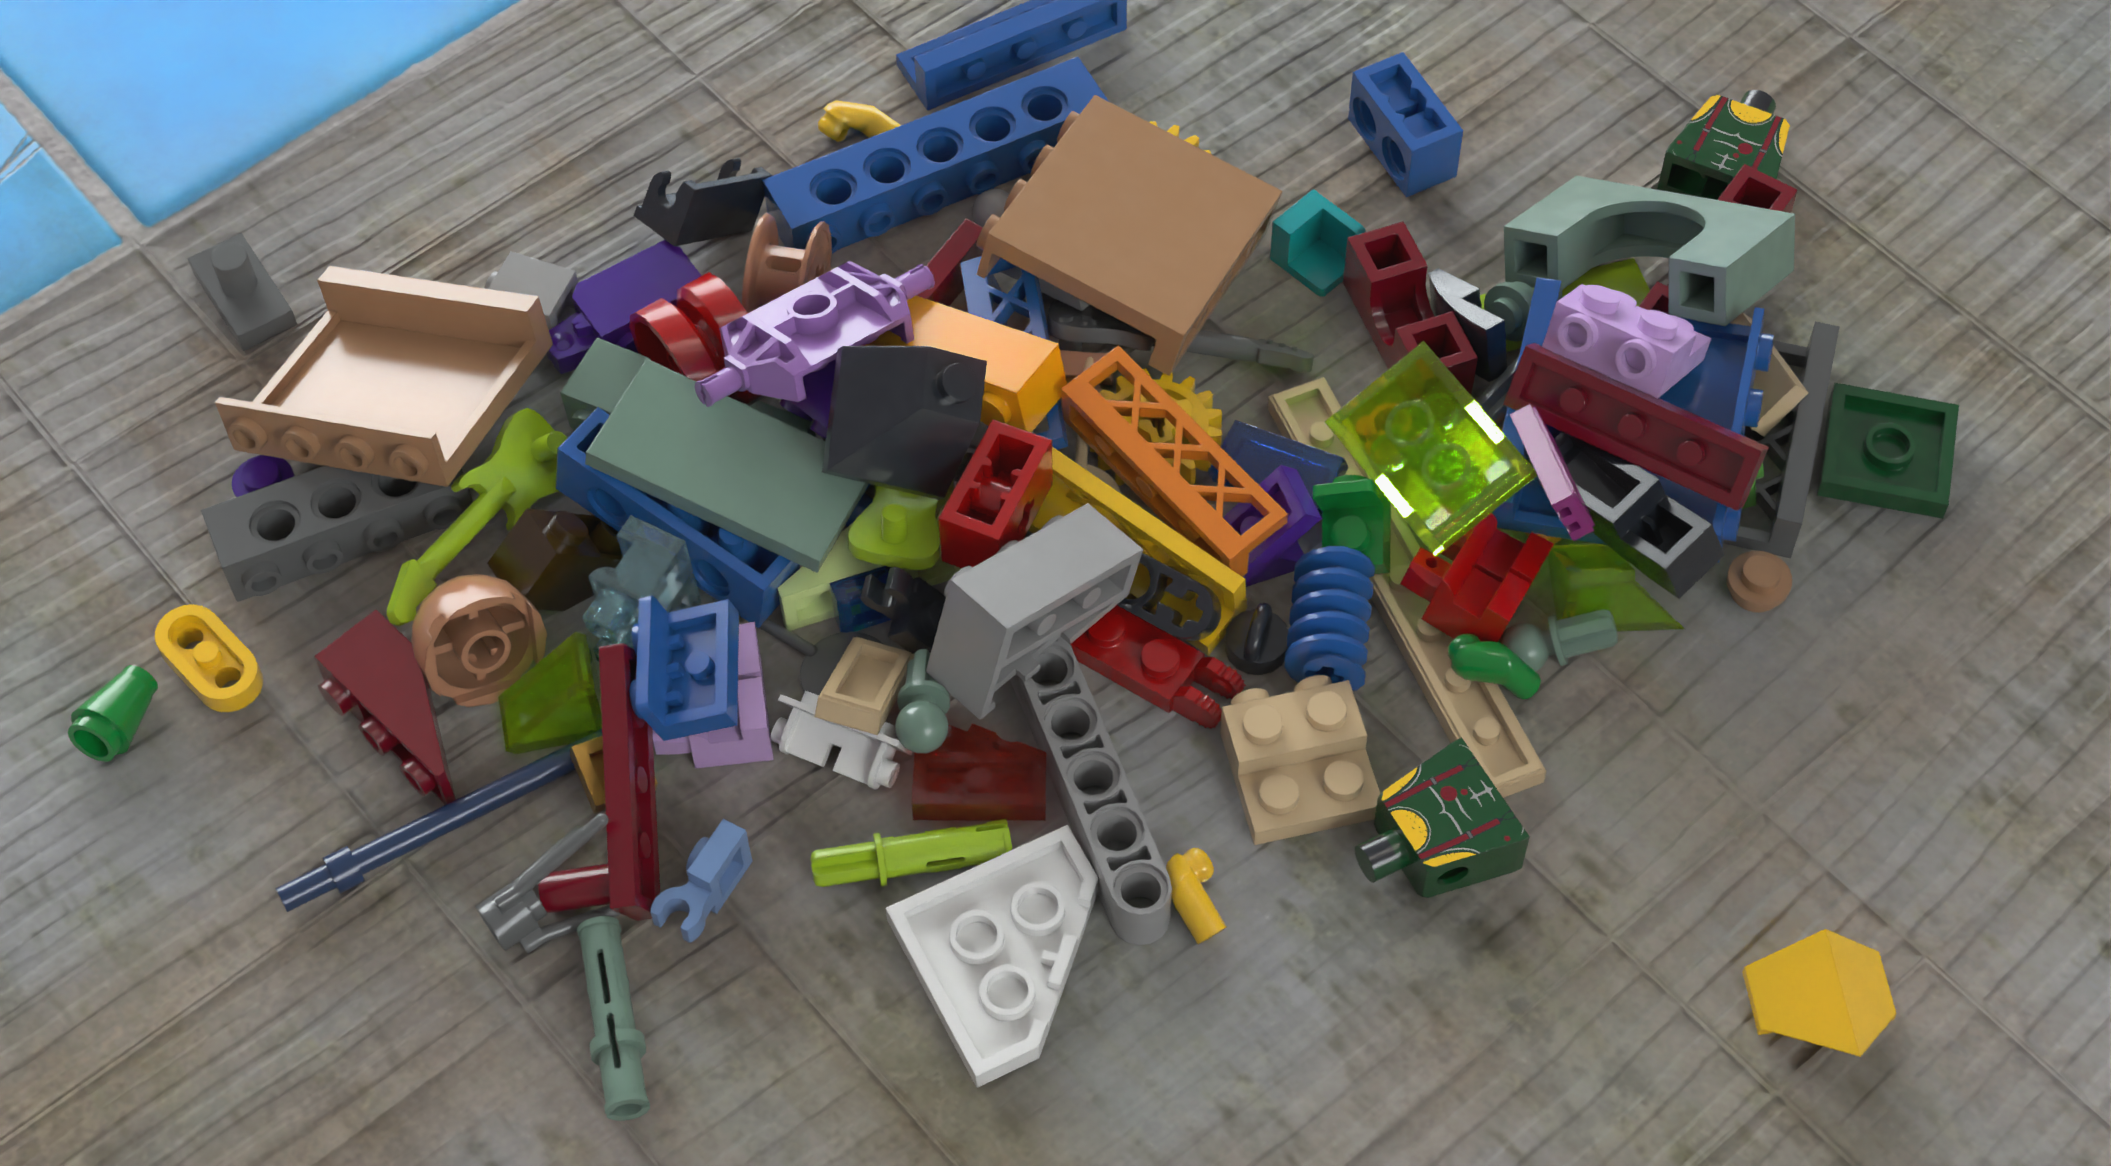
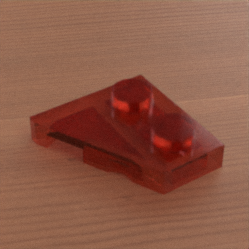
M973 723L968 731L948 724L946 739L940 747L929 753L914 752L911 802L913 820L998 821L1006 819L1007 821H1046V752L1019 741L1009 742L1003 740L996 732Z

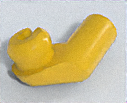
M839 100L827 104L823 108L826 113L818 121V129L837 142L843 141L846 138L850 127L871 138L901 126L875 106Z
M1191 848L1183 855L1175 853L1166 865L1172 886V902L1196 943L1200 944L1227 928L1201 884L1212 877L1214 867L1208 855L1200 848Z

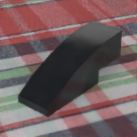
M1563 431L1554 438L1595 524L1592 526L1594 529L1593 533L1622 558L1672 595L1680 599L1725 555L1712 524L1668 497L1658 478L1629 461ZM1530 461L1526 465V468L1529 474L1538 483L1541 484V481L1535 471V468L1532 462Z

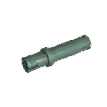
M599 916L587 919L577 927L595 1037L589 1043L591 1060L600 1067L605 1098V1114L609 1119L625 1121L641 1117L650 1109L641 1058L646 1053L644 1034L636 1030L630 985L620 936L621 925L617 918ZM605 969H606V972H607V978H608V985H609V991H610L611 1002H610V1000H609V994H608V988H607V981H606Z

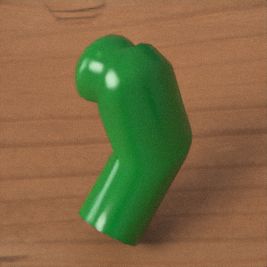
M1462 634L1454 638L1448 647L1451 668L1458 676L1465 680L1501 684L1519 699H1529L1540 687L1541 679L1539 674L1504 644L1493 641L1481 642L1473 634Z

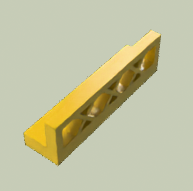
M1052 447L1053 485L1032 522L1029 531L1035 533L1041 530L1051 518L1057 515L1064 517L1089 503L1143 548V553L1209 587L1217 595L1221 604V619L1217 628L1204 639L1188 641L1209 656L1226 635V629L1231 620L1247 609L1245 578ZM1141 563L1138 564L1129 594L1126 597L1127 599H1137L1143 596L1150 586V573ZM1170 577L1167 579V586L1173 582V579ZM1165 591L1163 598L1160 600V603L1179 611L1183 615L1180 623L1181 627H1183L1187 620L1198 622L1203 614V611L1196 606L1198 594L1191 601H1185ZM1157 605L1151 609L1153 614H1156Z

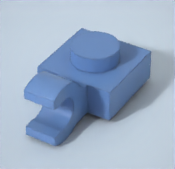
M723 819L710 838L703 837L696 843L686 865L688 883L681 887L666 889L654 899L651 906V916L654 925L661 928L671 913L685 911L689 915L680 927L683 940L691 943L701 935L710 911L716 914L719 912L753 862L745 829Z

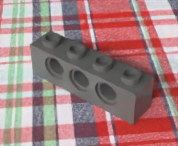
M322 466L201 510L223 572L236 601L239 602L253 596L270 594L280 586L313 574L330 572L340 564L367 554L390 550L400 542L435 529L449 528L473 503L469 488H465L457 493L451 489L453 482L464 474L462 469L449 486L445 487Z

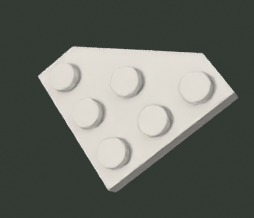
M1068 825L886 907L889 925L977 1088L1039 1059L1099 890V878Z

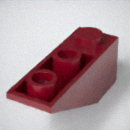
M375 609L314 656L324 679L318 685V689L328 704L339 715L343 716L350 711L361 722L358 725L360 732L377 753L384 756L391 751L402 762L399 768L403 776L420 795L426 796L432 791L446 805L456 800L430 686L425 681L422 669L415 659L412 643Z

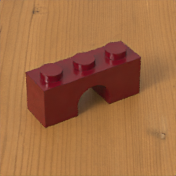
M1404 221L1348 237L1343 284L1403 399L1411 409L1413 418L1416 419L1470 402L1478 357L1453 311L1434 316L1426 289L1428 265Z

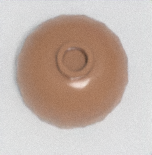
M473 574L458 576L439 585L423 600L414 617L411 643L415 659L420 665L425 681L430 688L440 697L443 695L453 698L457 705L474 707L493 704L515 693L526 683L521 675L530 667L533 660L539 666L545 655L547 631L540 613L531 601L509 582L487 575Z

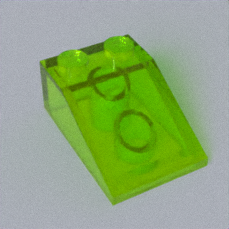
M1424 341L1325 421L1327 426L1435 557L1537 476L1535 469Z

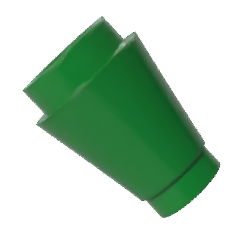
M135 665L126 666L121 673L117 674L71 714L72 725L68 729V737L73 745L86 756L102 762L111 761L115 755L126 753L153 695L158 690L155 678L141 667Z

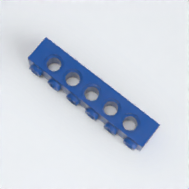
M1077 56L763 179L767 213L775 218L778 236L784 246L805 250L813 228L821 221L827 223L831 233L833 254L841 248L869 237L880 236L891 228L924 215L935 214L946 206L976 194L980 195L986 190L994 189L996 186L1026 174H1031L1033 165L1043 147L1047 144L1052 147L1056 146L1060 129L1072 111L1080 114L1094 95L1106 101L1108 99Z

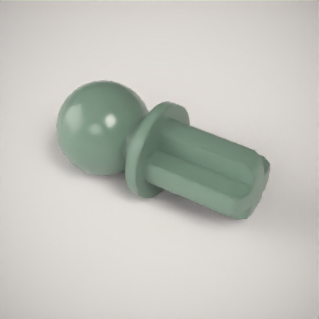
M1602 609L1558 620L1556 615L1548 616L1549 629L1544 631L1528 623L1515 624L1506 629L1499 639V643L1506 645L1532 669L1538 671L1543 667L1550 655L1556 654L1559 664L1564 666L1568 665V657L1613 647L1618 643V633L1611 612Z
M927 649L917 650L914 654V659L908 662L906 685L900 689L897 700L900 709L895 723L897 738L906 749L915 753H929L936 750L942 745L948 733V721L945 714L950 708V695L942 685L926 672L931 654Z

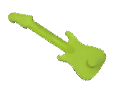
M525 408L511 414L502 425L496 437L492 453L485 462L462 474L453 482L451 486L452 491L457 493L465 488H473L479 496L417 561L411 559L401 565L387 606V617L390 623L402 626L414 620L416 607L437 586L434 579L501 508L507 515L506 528L511 530L527 508L530 509L538 499L559 491L556 489L557 449L567 437L562 432L555 431L535 410Z
M954 479L945 498L941 500L874 485L875 497L873 502L855 519L849 529L848 549L852 556L881 566H896L910 570L932 568L940 555L937 514L954 490Z

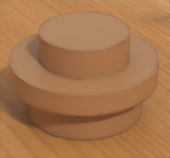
M1749 551L1739 555L1732 561L1726 581L1733 600L1740 607L1751 612L1760 613L1769 611L1786 600L1792 587V574L1786 563L1776 555L1764 551Z

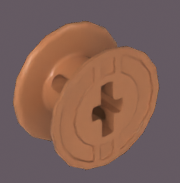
M765 213L758 220L748 249L743 277L742 305L748 313L831 270L832 242L829 225L822 221L813 228L806 249L802 250L779 246L778 228L772 215Z

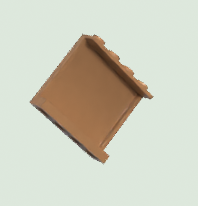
M1094 95L1080 114L1072 111L1068 115L1058 134L1056 146L1052 147L1047 144L1043 147L1033 165L1029 181L1026 182L1019 179L1006 200L1005 212L1002 216L999 217L992 214L986 221L976 244L978 248L983 250L976 275L985 279L1000 258L1016 265L1157 339L1148 365L1170 376L1266 234L1283 191Z
M329 266L317 280L328 309L327 312L252 402L219 397L215 404L233 449L236 451L448 487L546 355L553 342L539 296Z

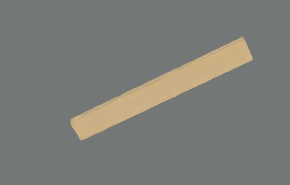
M1323 377L1268 396V410L1312 491L1314 485L1332 483L1333 479L1338 476L1360 475L1373 479L1391 502L1390 573L1375 574L1369 578L1374 584L1372 600L1450 743L1461 737L1463 738L1503 798L1544 783L1546 770L1498 684L1465 680L1453 671L1451 660L1448 656V647L1453 638L1423 621L1421 618L1430 602L1400 585L1420 546L1326 379Z

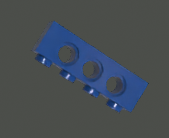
M597 407L558 447L556 489L716 600L729 599L739 611V616L749 623L755 622V627L759 628L780 605L778 587L798 571L800 565L586 465V451L610 416Z

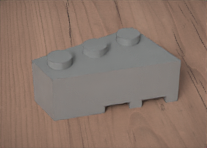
M1087 503L1064 517L1057 515L1051 518L1041 530L1019 542L1017 540L1008 542L996 555L975 567H963L952 576L945 587L944 595L946 599L926 672L981 720L995 708V702L992 700L993 694L1008 680L1017 674L1026 682L1040 670V664L1035 658L1060 637L1071 644L1128 596L1143 548Z

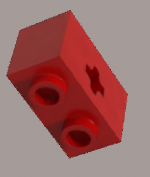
M992 419L939 516L941 558L943 562L959 568L966 566L973 568L996 555L1008 542L1013 540L1019 542L1025 538L1053 485L1052 440Z

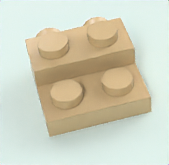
M1315 675L1300 681L1295 686L1294 692L1269 697L1268 692L1264 689H1248L1233 697L1231 705L1222 707L1220 734L1254 845L1374 820L1380 791L1366 752L1367 733L1349 680L1332 683L1331 678L1328 676Z

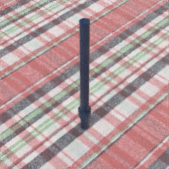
M602 728L350 851L348 846H345L323 857L324 865L275 888L283 906L289 912L336 888L341 894L365 882L364 874L575 771L576 769L570 757L571 747L603 736Z

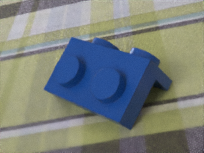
M653 595L640 598L638 623H635L632 628V642L637 655L636 680H633L630 684V700L637 717L644 719L663 741L738 726L739 611L729 599L667 612Z

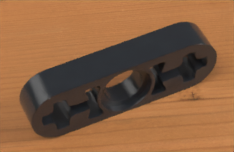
M1142 552L1139 563L1143 564L1150 573V586L1143 596L1137 599H1127L1125 597L1117 606L1184 640L1197 641L1212 634L1221 619V604L1213 590ZM1170 577L1173 579V582L1167 586V579ZM1165 591L1185 601H1191L1198 594L1196 606L1203 611L1201 619L1198 622L1187 620L1183 627H1181L1180 623L1183 615L1179 611L1160 603ZM1157 605L1156 614H1153L1151 609Z

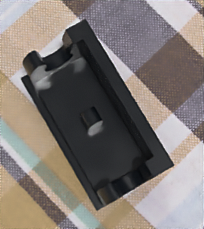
M734 158L723 164L717 180L698 184L692 180L683 181L676 193L666 194V187L671 180V172L668 170L658 172L650 181L643 204L637 205L633 216L675 247L752 231L765 197L763 179L773 175L762 167L754 168L750 174L736 176L741 168V159Z

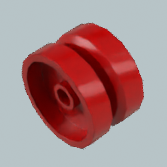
M708 272L677 289V306L660 298L631 314L630 329L639 354L697 382L725 368V354L719 328L748 314V312L733 291L719 277ZM748 390L743 392L736 391L728 395V397L743 404H748L762 396L752 394Z

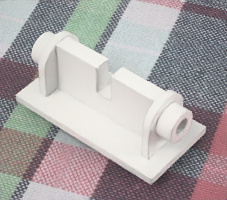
M805 691L800 702L780 694L778 700L793 708L789 718L780 717L771 732V741L779 744L780 752L794 755L824 767L831 749L835 745L842 749L832 771L864 783L875 790L880 785L888 788L893 786L900 769V764L892 761L896 750L909 755L913 753L906 749L899 740H896L897 735L894 725L885 722L879 734L874 735L814 717L819 695Z

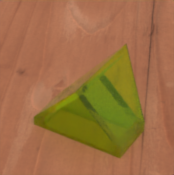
M1556 545L1552 547L1548 554V563L1555 612L1558 620L1605 609L1611 612L1617 632L1685 629L1635 580V569L1608 545Z
M591 629L585 634L574 632L498 696L506 752L520 754L567 745L602 728L601 691Z

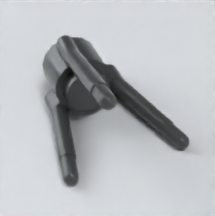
M605 813L597 814L584 826L574 827L515 880L475 906L483 921L505 951L520 942L524 950L529 954L547 941L576 932L577 927L587 919L599 916L617 917L620 915V913L611 910L610 905L540 928L537 921L548 914L532 890L607 825L609 818Z

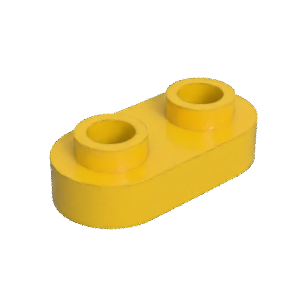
M183 605L169 611L159 621L155 630V642L164 661L207 707L219 712H233L245 708L258 697L263 686V675L256 658L210 609L201 605ZM194 641H202L193 649H185L188 644ZM239 680L230 687L222 688L229 681Z

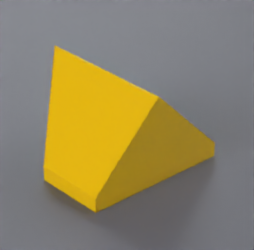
M1827 929L1821 930L1745 966L1742 972L1758 1035L1771 1034L1773 1032L1861 1057L1897 1015L1879 951Z

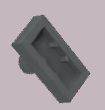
M242 233L187 258L197 280L243 351L297 325L291 307Z

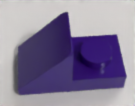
M1280 465L1259 484L1288 513V519L1284 526L1249 553L1248 573L1243 576L1246 580V587L1294 572L1295 564L1304 555L1297 540L1322 519L1297 469ZM1238 503L1223 518L1242 535L1264 518V516L1251 503Z

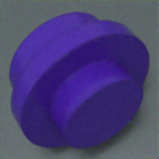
M265 455L255 456L237 468L232 478V490L235 497H239L292 478L295 474L291 465L283 458Z

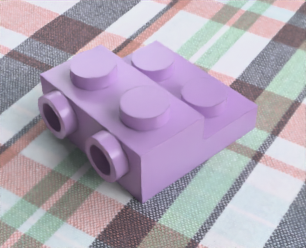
M1581 284L1556 302L1542 347L1658 399L1704 361L1711 338L1694 331L1693 325L1683 318L1656 310H1645L1636 306L1637 302L1635 299L1623 292L1599 285L1585 286Z

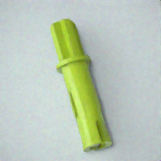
M1000 819L984 824L930 830L924 833L881 838L880 832L873 833L872 842L815 850L811 853L810 862L813 881L819 887L879 879L880 886H887L888 878L928 872L935 873L980 865L1011 851L1012 843L1007 820Z

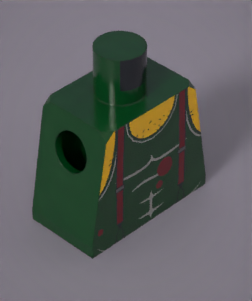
M1749 90L1743 95L1740 102L1721 95L1711 96L1667 148L1657 190L1718 200L1744 164L1777 179L1790 124L1786 119L1773 115L1776 103L1764 91Z
M1461 737L1396 781L1379 795L1374 818V825L1379 835L1355 846V856L1362 872L1370 882L1374 883L1402 869L1417 894L1421 897L1430 898L1521 869L1530 836Z

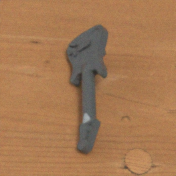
M1056 300L1049 307L1047 317L1048 334L1059 339L1060 350L1081 352L1083 342L1123 345L1142 351H1151V347L1155 346L1157 339L1092 305L1080 311L1064 302ZM1200 330L1186 351L1241 361H1256L1259 364L1290 368L1298 372H1311L1314 355L1307 351L1300 350L1294 346H1286L1284 343H1275L1270 339L1256 340L1249 337Z

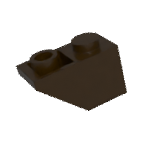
M527 508L487 564L496 578L509 582L530 600L537 610L565 611L642 571L649 561L637 544L595 515Z

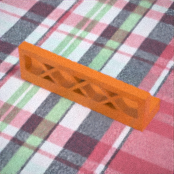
M1119 345L1061 388L1064 421L1167 526L1243 577L1248 573L1249 553L1287 523L1288 513ZM1118 370L1134 386L1133 401L1106 400L1094 387ZM1141 394H1142L1149 402H1140V401H1141ZM1122 416H1131V425ZM1139 417L1166 418L1176 428L1175 444L1147 442L1138 433ZM1183 436H1184L1191 444H1182ZM1164 458L1174 459L1173 467ZM1181 459L1209 461L1218 470V485H1190L1180 475ZM1225 478H1226L1234 487H1224V486H1225ZM1207 501H1216V510ZM1223 502L1251 503L1264 518L1240 535L1223 518Z

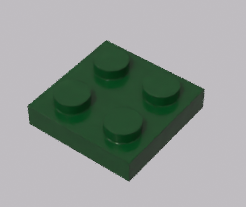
M1834 382L1829 398L1817 496L1943 519L1949 505L1959 405Z

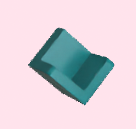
M1312 189L1273 221L1270 260L1316 295L1324 297L1343 282L1348 237L1365 233L1366 230L1363 225Z

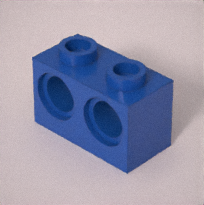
M1401 52L1354 71L1352 74L1348 119L1403 194L1409 197L1457 177L1463 129L1405 53Z

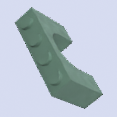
M1576 175L1504 226L1505 282L1519 281L1534 288L1537 277L1562 281L1563 290L1593 267L1608 261L1629 257L1669 258V315L1727 326L1794 271L1795 214Z

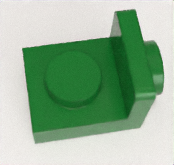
M1342 475L1333 479L1332 483L1314 485L1313 500L1323 511L1322 548L1345 546L1360 551L1369 557L1374 564V575L1390 573L1391 502L1373 479L1360 475Z

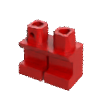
M1445 508L1424 545L1452 560V564L1420 547L1400 585L1430 602L1421 619L1454 639L1462 634H1473L1481 642H1498L1554 543L1531 532L1525 543L1497 529V519L1487 508H1485L1476 524Z

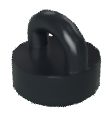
M1260 603L1256 609L1241 612L1231 620L1226 629L1225 652L1228 660L1236 669L1247 674L1263 675L1275 671L1284 663L1285 654L1288 649V628L1286 623L1278 615L1272 613V608L1268 603Z

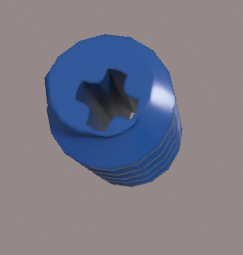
M1328 546L1314 549L1302 555L1295 564V584L1292 587L1291 598L1293 605L1290 608V628L1287 635L1288 649L1285 654L1284 667L1289 676L1297 683L1311 676L1325 675L1331 678L1332 683L1349 680L1352 691H1357L1365 684L1366 672L1361 666L1367 662L1368 650L1364 644L1369 639L1370 628L1366 622L1371 617L1372 608L1368 600L1372 598L1374 586L1369 578L1374 576L1375 566L1371 559L1360 551L1345 546Z

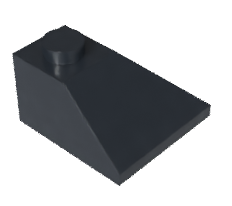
M842 346L838 348L822 473L936 500L945 498L980 424L987 361L931 346Z

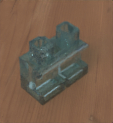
M631 515L617 534L623 558L616 569L603 567L593 571L588 576L595 599L582 618L586 629L594 636L600 638L593 648L597 661H599V647L625 643L634 649L632 628L635 623H638L640 598L653 595L667 612L700 606L702 604L696 579L692 573L693 568L685 540Z

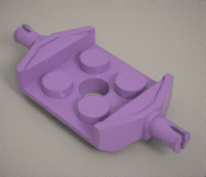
M848 261L719 328L725 354V368L695 383V391L699 400L706 404L707 407H710L715 402L736 391L743 392L748 390L752 394L800 402L806 399L803 376L825 368L829 362L836 359L838 348L869 344L887 331H891L901 337V340L905 343L913 341L914 334L907 300L934 287L935 281L932 272L927 266L919 264L914 269L893 279L885 273L879 276Z

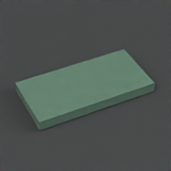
M646 359L586 451L585 464L818 573L869 484L822 473L825 441L728 396L707 407L706 404L699 400L696 394V381Z

